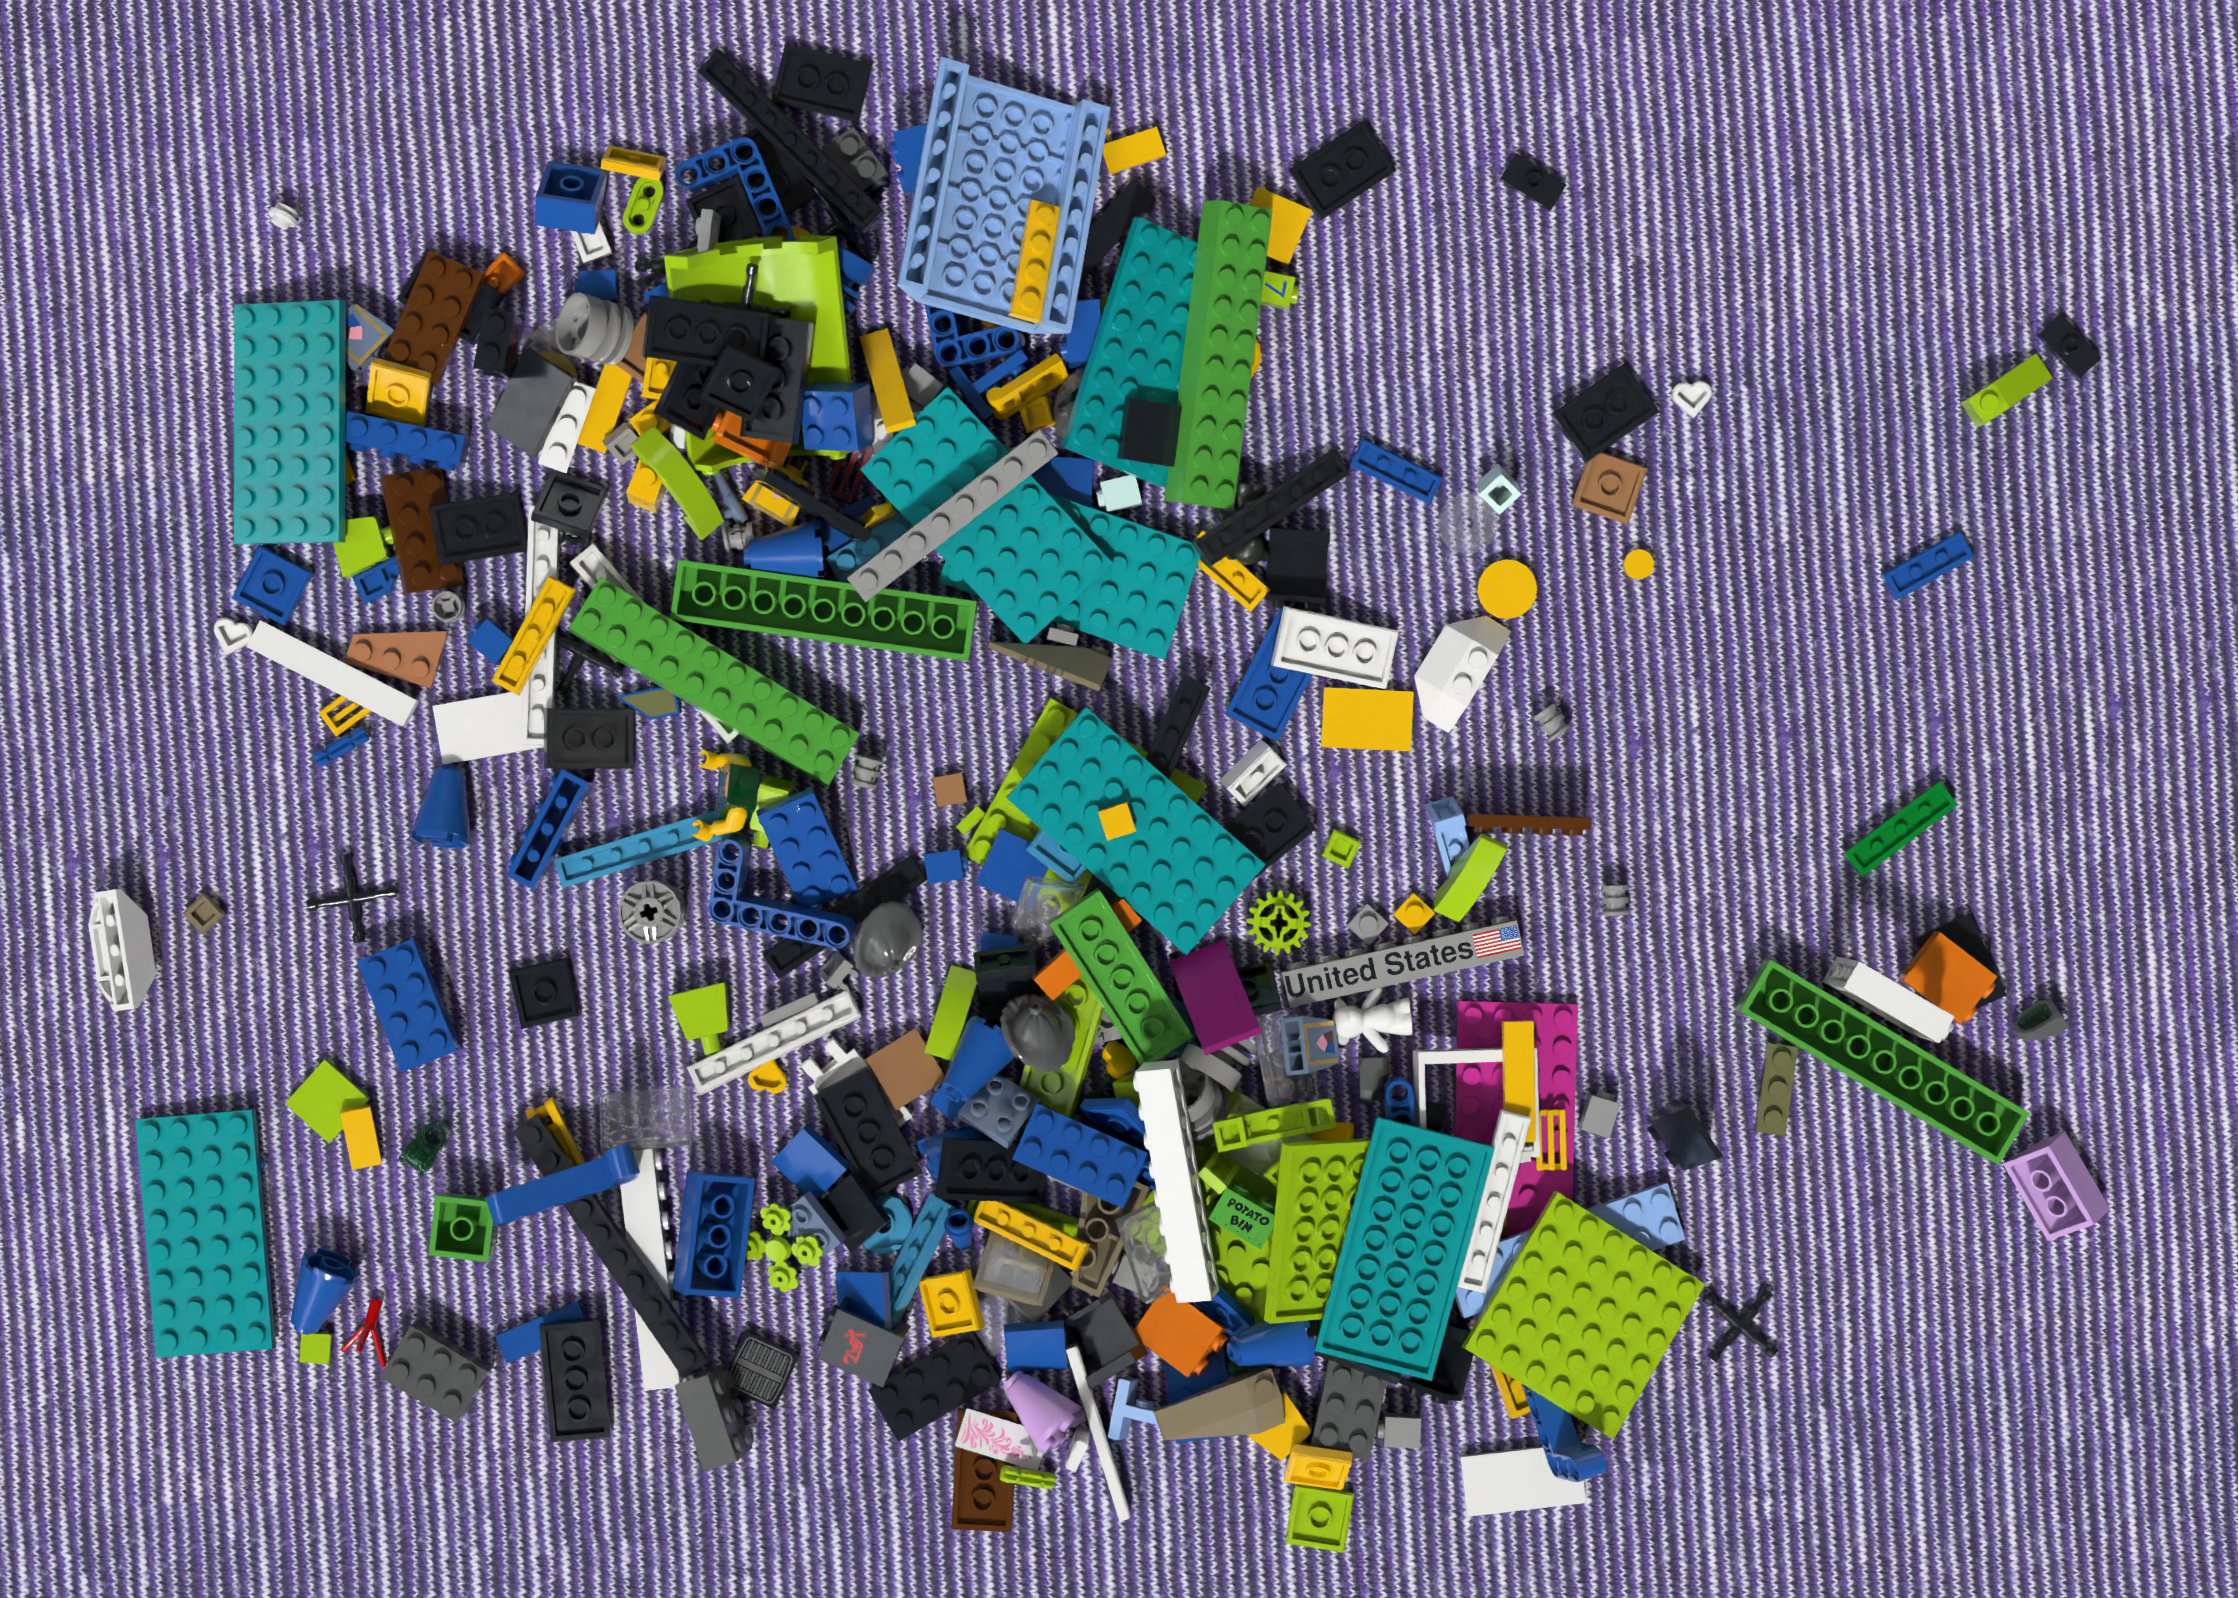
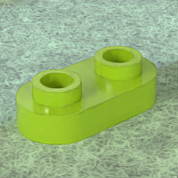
M642 177L636 181L623 214V223L632 234L644 235L652 229L665 195L664 186L660 181ZM649 187L655 189V194L652 197L645 196V190ZM638 215L644 216V223L641 225L634 224V219Z

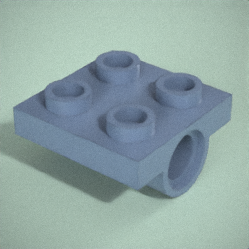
M996 1074L965 1102L958 1111L957 1118L1008 1149L1014 1140L1018 1141L1023 1136L1036 1104L1041 1105V1099L1002 1075Z
M810 1191L803 1194L787 1207L791 1212V1219L789 1221L792 1226L788 1231H784L780 1237L786 1239L790 1247L796 1242V1238L799 1235L805 1237L813 1235L818 1239L819 1246L824 1250V1254L821 1256L823 1257L847 1238ZM808 1263L805 1265L801 1264L804 1269L810 1266Z

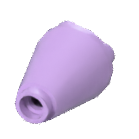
M1020 1370L1013 1374L1003 1386L1007 1391L1006 1396L1035 1447L1044 1453H1047L1051 1448H1058L1067 1438L1064 1433L1071 1426L1076 1428L1086 1417L1080 1405L1031 1375H1024Z

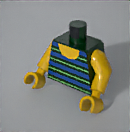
M706 750L699 752V754L707 756L706 762L698 764L699 767L709 770H716L718 767L720 769L714 822L712 825H709L701 820L694 821L692 826L700 830L696 834H692L693 837L708 842L714 834L719 836L740 831L749 821L757 804L759 768L752 767V764L745 755L727 753L719 755Z

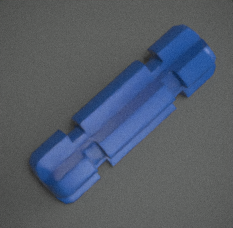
M358 727L352 730L350 735L345 734L326 745L327 748L315 751L312 754L319 767H323L332 762V758L337 759L355 749L357 744L362 745L369 741V734L364 727Z

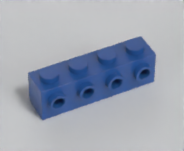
M348 411L346 413L345 443L349 444V450L366 453L367 448L379 450L378 456L396 459V454L408 456L407 462L425 465L426 460L437 462V468L454 471L455 466L465 468L471 439L464 435Z
M562 769L560 773L556 772L548 786L551 791L546 800L542 798L534 813L537 815V818L532 826L528 825L520 840L523 844L518 853L515 851L507 864L509 871L506 876L532 890L539 888L593 782L568 769Z

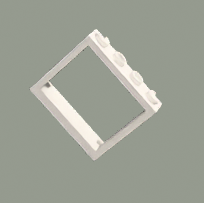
M1837 956L1822 983L1914 1036L1940 1043L1942 1039H1946L1948 1033H1951L1954 1028V1024L1951 1023L1954 1019L1953 1015L1859 961Z
M1502 1047L1413 1050L1416 1126L1426 1129L1425 1064L1502 1062ZM1535 1047L1536 1142H1525L1520 1163L1531 1162V1157H1540L1537 1048Z

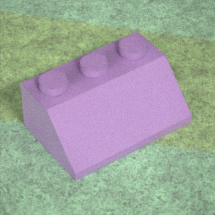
M2065 1131L2039 1141L2003 1163L2047 1241L2094 1225L2110 1210Z

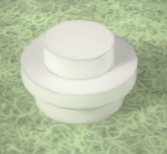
M276 203L275 207H271L268 211V214L272 217L271 222L282 229L294 228L297 225L296 218L298 213L285 204Z

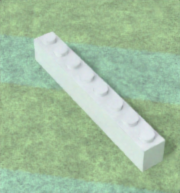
M1169 1060L1143 1063L1134 1074L1133 1084L1135 1090L1139 1091V1117L1144 1121L1146 1129L1144 1145L1150 1151L1149 1173L1151 1178L1155 1179L1156 1190L1154 1192V1200L1156 1206L1160 1207L1161 1213L1159 1228L1161 1235L1165 1236V1261L1167 1264H1170L1172 1274L1170 1276V1289L1172 1293H1175L1177 1303L1211 1301L1219 1291L1200 1179L1197 1175L1198 1168L1179 1061Z
M656 1145L632 1148L640 1174L637 1179L620 1185L626 1239L680 1316L679 1301H674L673 1299L674 1271H670L669 1259H673L672 1242L666 1239V1230L670 1229V1219L668 1211L663 1212L662 1200H666L665 1182H660L659 1170H663L661 1152H656ZM635 1310L644 1391L675 1387L677 1383L683 1380L682 1376Z

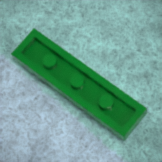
M1937 781L1844 851L1843 855L1858 875L1863 877L1958 806V804L1941 781Z

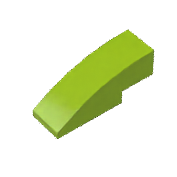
M1481 833L1451 867L1450 877L1435 893L1433 911L1460 922L1489 883L1505 855L1508 845Z
M951 965L924 1053L952 1061L977 985L975 971Z

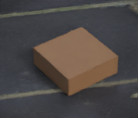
M962 773L932 778L938 807L967 802Z

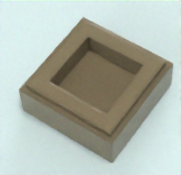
M203 893L183 912V915L202 935L208 933L227 915L207 893Z

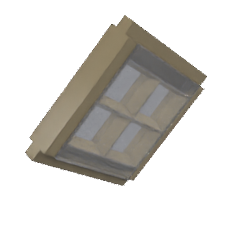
M991 1230L973 1288L978 1289L980 1292L1026 1304L1043 1306L1056 1262Z

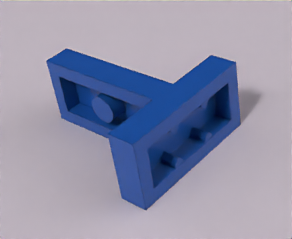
M1020 349L973 384L959 365L951 369L949 374L983 422L986 423L994 417V414L981 396L985 393L987 395L991 388L1003 387L1000 382L1010 376L1012 379H1015L1027 370L1025 364L1029 361Z

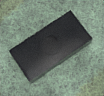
M1515 154L1499 180L1549 212L1566 187L1565 183L1518 154Z
M2062 315L2057 316L2037 335L2039 340L2076 379H2080L2101 359L2096 351Z

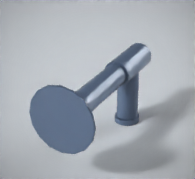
M721 469L720 473L711 475L727 506L720 511L723 520L726 521L733 517L736 524L748 520L746 512L736 494L733 493Z

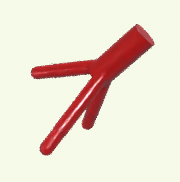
M371 1299L364 1324L342 1346L341 1351L346 1352L360 1337L356 1347V1352L360 1353L371 1330L381 1367H386V1360L376 1328L383 1301Z

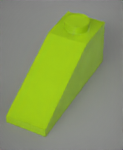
M2036 353L1962 401L1961 405L1975 426L1980 427L2015 405L2053 377Z

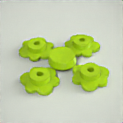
M772 1203L770 1206H764L760 1214L764 1219L762 1222L763 1226L766 1229H770L776 1236L771 1237L766 1242L764 1239H761L760 1232H751L749 1230L745 1259L752 1260L755 1258L756 1260H761L764 1256L763 1253L766 1252L767 1257L776 1262L775 1265H771L768 1268V1272L771 1274L768 1278L770 1285L775 1288L779 1287L782 1292H787L789 1289H795L799 1285V1280L796 1277V1268L793 1266L789 1267V1264L785 1261L790 1257L791 1251L798 1257L801 1264L805 1265L808 1263L810 1266L816 1267L821 1262L820 1257L824 1254V1250L819 1246L818 1239L813 1235L807 1237L799 1235L796 1238V1242L790 1247L788 1241L780 1236L792 1226L789 1221L791 1219V1212L787 1208H780L778 1203Z

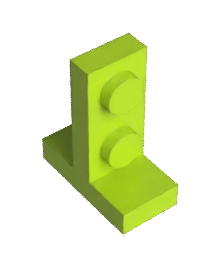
M1217 1148L1198 1170L1197 1174L1200 1179L1205 1208L1218 1194L1220 1195L1228 1187L1240 1168L1225 1152L1218 1153Z

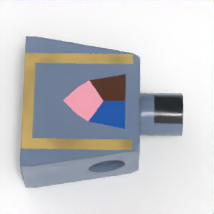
M356 303L346 310L345 361L353 371L361 374L371 364L373 358H377L389 345L395 330Z
M1309 1016L1280 1019L1286 1076L1309 1074L1339 1063V1051L1343 1050L1345 1045L1338 1043L1336 1024L1333 1020Z

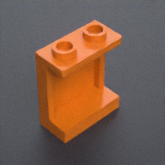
M725 409L722 414H716L710 426V429L714 431L710 440L767 468L779 469L782 467L792 443L740 436L742 417Z
M1936 931L1933 932L1898 977L1901 982L1912 987L1932 1004L1953 1015V1022L1961 1024L1963 1021L1968 1022L1977 1011L1975 1005L1981 997L1985 999L1991 994L1996 986L1993 982L1997 978L1994 973L1945 935Z
M1164 1286L1134 1330L1146 1347L1187 1378H1194L1196 1375L1201 1376L1210 1363L1207 1359L1213 1350L1217 1352L1223 1346L1227 1339L1224 1335L1228 1329L1223 1325H1219L1190 1302L1177 1303L1175 1293L1171 1292L1170 1286Z

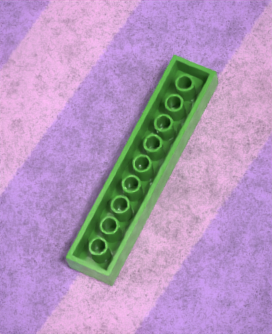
M1225 200L1203 201L1176 405L1182 407L1175 465L1174 467H1168L1164 501L1214 509L1234 510L1273 210Z
M678 560L670 619L679 622L970 662L978 602L883 588L865 602L850 583Z
M602 577L598 580L569 627V631L739 733V735L825 787L829 786L860 733Z
M1764 958L1735 1007L1736 1011L1998 1165L2030 1114L1771 959Z

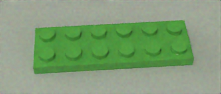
M1098 888L1048 921V924L1140 1066L1143 1063L1157 1062L1193 1037Z

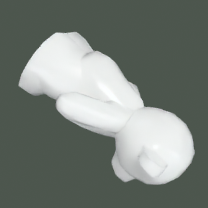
M1381 987L1371 990L1361 1009L1352 1005H1346L1343 1000H1336L1332 1020L1336 1024L1338 1043L1346 1045L1350 1038L1363 1033L1378 1051L1382 1053L1388 1052V1043L1379 1033L1412 1035L1409 997L1389 1004L1376 1005L1382 996L1383 989Z

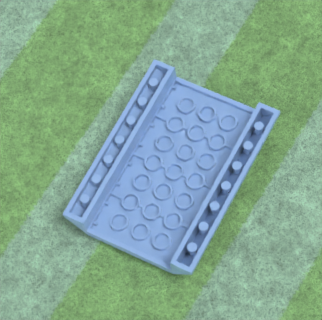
M940 57L897 286L919 303L1030 334H1069L1072 329L1111 107L1082 99L1076 106H1071L968 75L970 65ZM1032 199L1060 207L1042 314L1038 323L1008 316L1028 203Z

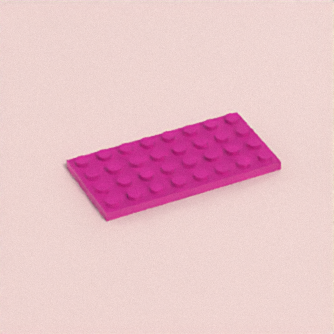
M1457 1000L1456 1049L1502 1047V1021H1534V1047L1537 1048L1539 1110L1565 1109L1567 1170L1537 1171L1535 1157H1531V1162L1519 1163L1507 1209L1508 1237L1532 1229L1554 1191L1571 1201L1573 1200L1578 1004ZM1502 1062L1456 1063L1454 1136L1491 1145L1500 1109L1503 1110ZM1541 1116L1543 1163H1548L1547 1116ZM1553 1116L1555 1163H1559L1558 1116Z

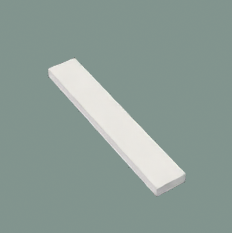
M261 620L246 646L406 728L419 703L418 700Z
M849 989L844 990L688 1066L687 1069L698 1093L703 1095L766 1062L775 1060L861 1018L862 1015Z
M1500 1109L1491 1146L1495 1149L1457 1287L1486 1293L1531 1121L1529 1116Z
M1076 1343L1067 1345L1066 1352L1119 1522L1131 1517L1127 1499L1092 1388L1085 1379L1088 1375L1079 1346Z

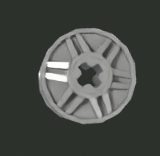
M581 292L574 293L566 300L560 310L556 325V343L559 350L566 355L581 359L588 358L593 362H600L608 366L616 365L623 359L629 349L634 329L633 315L624 304L614 303L610 300H601L598 297Z
M661 880L639 882L628 888L621 897L618 907L619 923L624 932L635 941L646 944L665 941L676 935L684 924L686 917L685 900L680 891L668 882ZM647 904L651 908L656 907L658 913L654 914V920L650 916H644L643 911L648 909Z
M1245 1039L1205 1055L1202 1047L1187 1044L1178 1061L1184 1062L1213 1078L1214 1082L1221 1089L1232 1093L1242 1077L1241 1073L1233 1067L1234 1062L1248 1066L1250 1060L1240 1052L1244 1051L1255 1055L1258 1047L1250 1042L1249 1039Z
M1179 1062L1192 1140L1206 1139L1214 1134L1212 1122L1227 1119L1229 1100L1224 1091L1214 1082L1213 1078L1184 1062Z

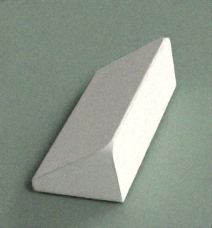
M1260 740L1220 779V783L1245 807L1287 764L1268 744Z

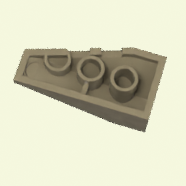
M990 642L988 645V649L1096 692H1100L1113 658L1108 657V650L1092 645L1091 650L1085 647Z
M1136 1182L1125 1209L1082 1191L1077 1238L1089 1243L1090 1246L1078 1272L1073 1271V1286L1100 1298L1151 1190L1150 1187Z
M1265 1366L1258 1367L1153 1411L1164 1440L1259 1434L1285 1423L1280 1390L1272 1369Z

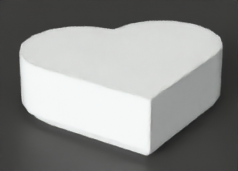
M1697 381L1692 385L1682 382L1673 388L1671 397L1676 405L1690 417L1694 418L1709 401L1712 390L1709 384L1704 381Z
M221 618L214 625L215 635L226 655L247 646L254 633L251 625L236 623L231 618Z

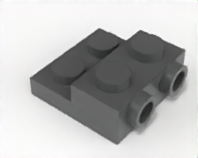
M851 127L821 149L865 193L868 191L875 193L886 185L885 179L889 177L888 173L854 127Z

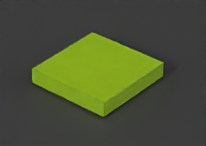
M324 1059L287 1100L285 1105L330 1144L343 1130L340 1111L365 1106L371 1098L328 1059Z
M1294 1484L1285 1543L1344 1553L1354 1492Z

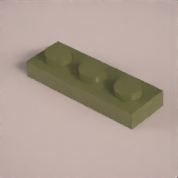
M1769 1042L1766 1044L1754 1126L1755 1132L1782 1136L1786 1134L1798 1047Z

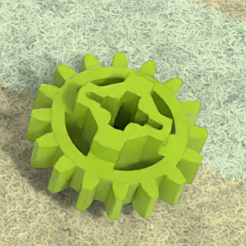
M1278 890L1277 897H1273L1270 892H1266L1267 900L1263 901L1257 897L1258 908L1249 907L1248 909L1254 916L1253 918L1246 919V923L1253 924V928L1248 930L1247 933L1248 935L1256 934L1257 938L1253 942L1254 945H1258L1261 942L1264 943L1263 952L1266 953L1272 947L1274 948L1275 955H1279L1280 948H1284L1286 953L1289 954L1291 953L1290 945L1294 944L1300 948L1301 944L1298 939L1300 937L1308 938L1303 929L1304 927L1311 926L1310 922L1304 921V917L1310 913L1308 910H1300L1304 903L1302 900L1296 903L1293 902V893H1290L1287 898H1283L1282 890ZM1274 903L1273 911L1270 914L1260 916L1266 906ZM1285 904H1288L1295 910L1298 918H1290L1287 915ZM1280 908L1281 918L1286 920L1287 924L1286 926H1281L1277 937L1276 928L1270 925V921L1276 919L1278 909ZM1259 927H1265L1272 933V942L1263 937ZM1290 929H1297L1291 939L1283 942L1285 933Z

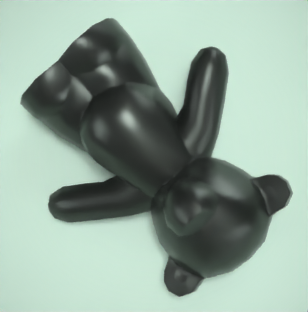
M1238 484L1233 515L1266 494L1267 486ZM1219 509L1216 512L1217 519L1221 523L1231 517L1225 510ZM1258 535L1229 554L1227 559L1236 560L1244 565H1253L1260 561H1268L1270 554L1264 550V542Z

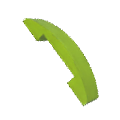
M651 426L630 444V447L645 467L653 469L685 512L683 518L700 540L706 538L724 522L715 501L698 475L677 449L654 426Z
M1331 1098L1265 1109L1212 1122L1218 1153L1303 1133L1310 1134L1337 1128Z

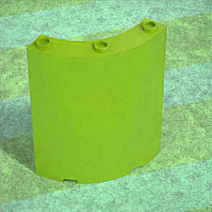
M801 235L798 241H784V236L752 238L712 244L711 250L698 252V248L694 247L664 255L669 298L701 302L702 298L710 299L713 302H723L724 300L741 302L743 285H746L747 280L746 266L748 263L758 265V274L755 276L753 285L755 287L753 303L769 304V307L791 306L790 318H782L779 315L770 314V317L814 323L806 386L815 381L851 383L836 236ZM719 407L717 413L722 414L724 409ZM801 422L798 444L791 445L787 456L824 455L829 456V459L838 460L846 458L847 453L852 451L805 449ZM709 429L704 440L685 432L689 465L693 470L702 471L703 475L718 474L722 468L753 461L710 440L714 432Z

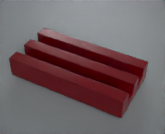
M867 446L862 449L866 451L849 496L844 494L860 451H853L838 491L833 490L845 458L836 461L824 492L852 504L865 475L860 469L871 459L874 452L873 447Z

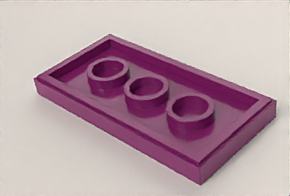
M1224 940L1169 961L1205 1055L1262 1033Z

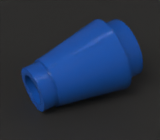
M961 1209L950 1212L945 1219L944 1228L958 1249L964 1250L972 1245L973 1217Z

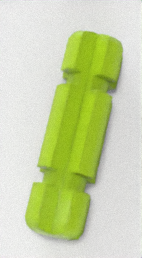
M1009 1465L1002 1466L999 1475L1000 1480L1007 1483H1017L1037 1488L1042 1487L1049 1490L1054 1488L1056 1481L1055 1474L1050 1472H1040L1021 1467L1016 1468Z

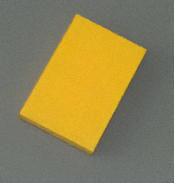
M1324 687L1321 747L1411 751L1414 692Z

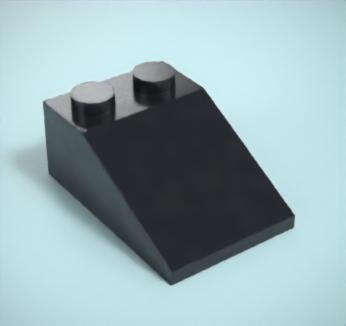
M1674 1099L1647 1118L1651 1126L1646 1129L1656 1143L1662 1141L1667 1148L1664 1155L1673 1168L1678 1165L1685 1171L1717 1160L1723 1156L1687 1104Z

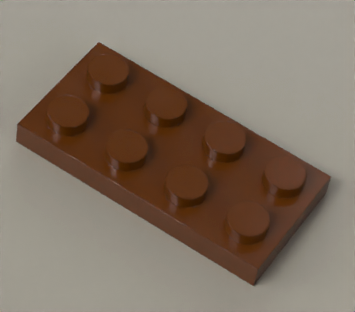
M429 250L383 360L432 373L431 382L440 385L486 275Z
M431 468L381 476L403 594L407 595L464 585L460 563L439 566L428 507L448 503L442 470L440 468Z
M1465 814V826H1472V832L1492 833L1493 827H1502V833L1523 834V828H1532L1531 834L1553 835V829H1562L1561 835L1583 836V830H1591V818Z
M966 1408L957 1409L956 1439ZM971 1409L1017 1424L1016 1411ZM955 1447L951 1529L1011 1532L1014 1484L1001 1481L999 1475L1002 1466L1009 1465L1015 1467V1464Z

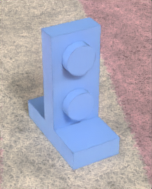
M1453 796L1425 804L1447 879L1450 877L1451 867L1470 847L1465 830V818Z
M1130 1376L1119 1378L1108 1438L1116 1440L1128 1438L1131 1419L1158 1425L1153 1411L1160 1408L1153 1407L1154 1402L1136 1399L1135 1403L1139 1383L1138 1378Z

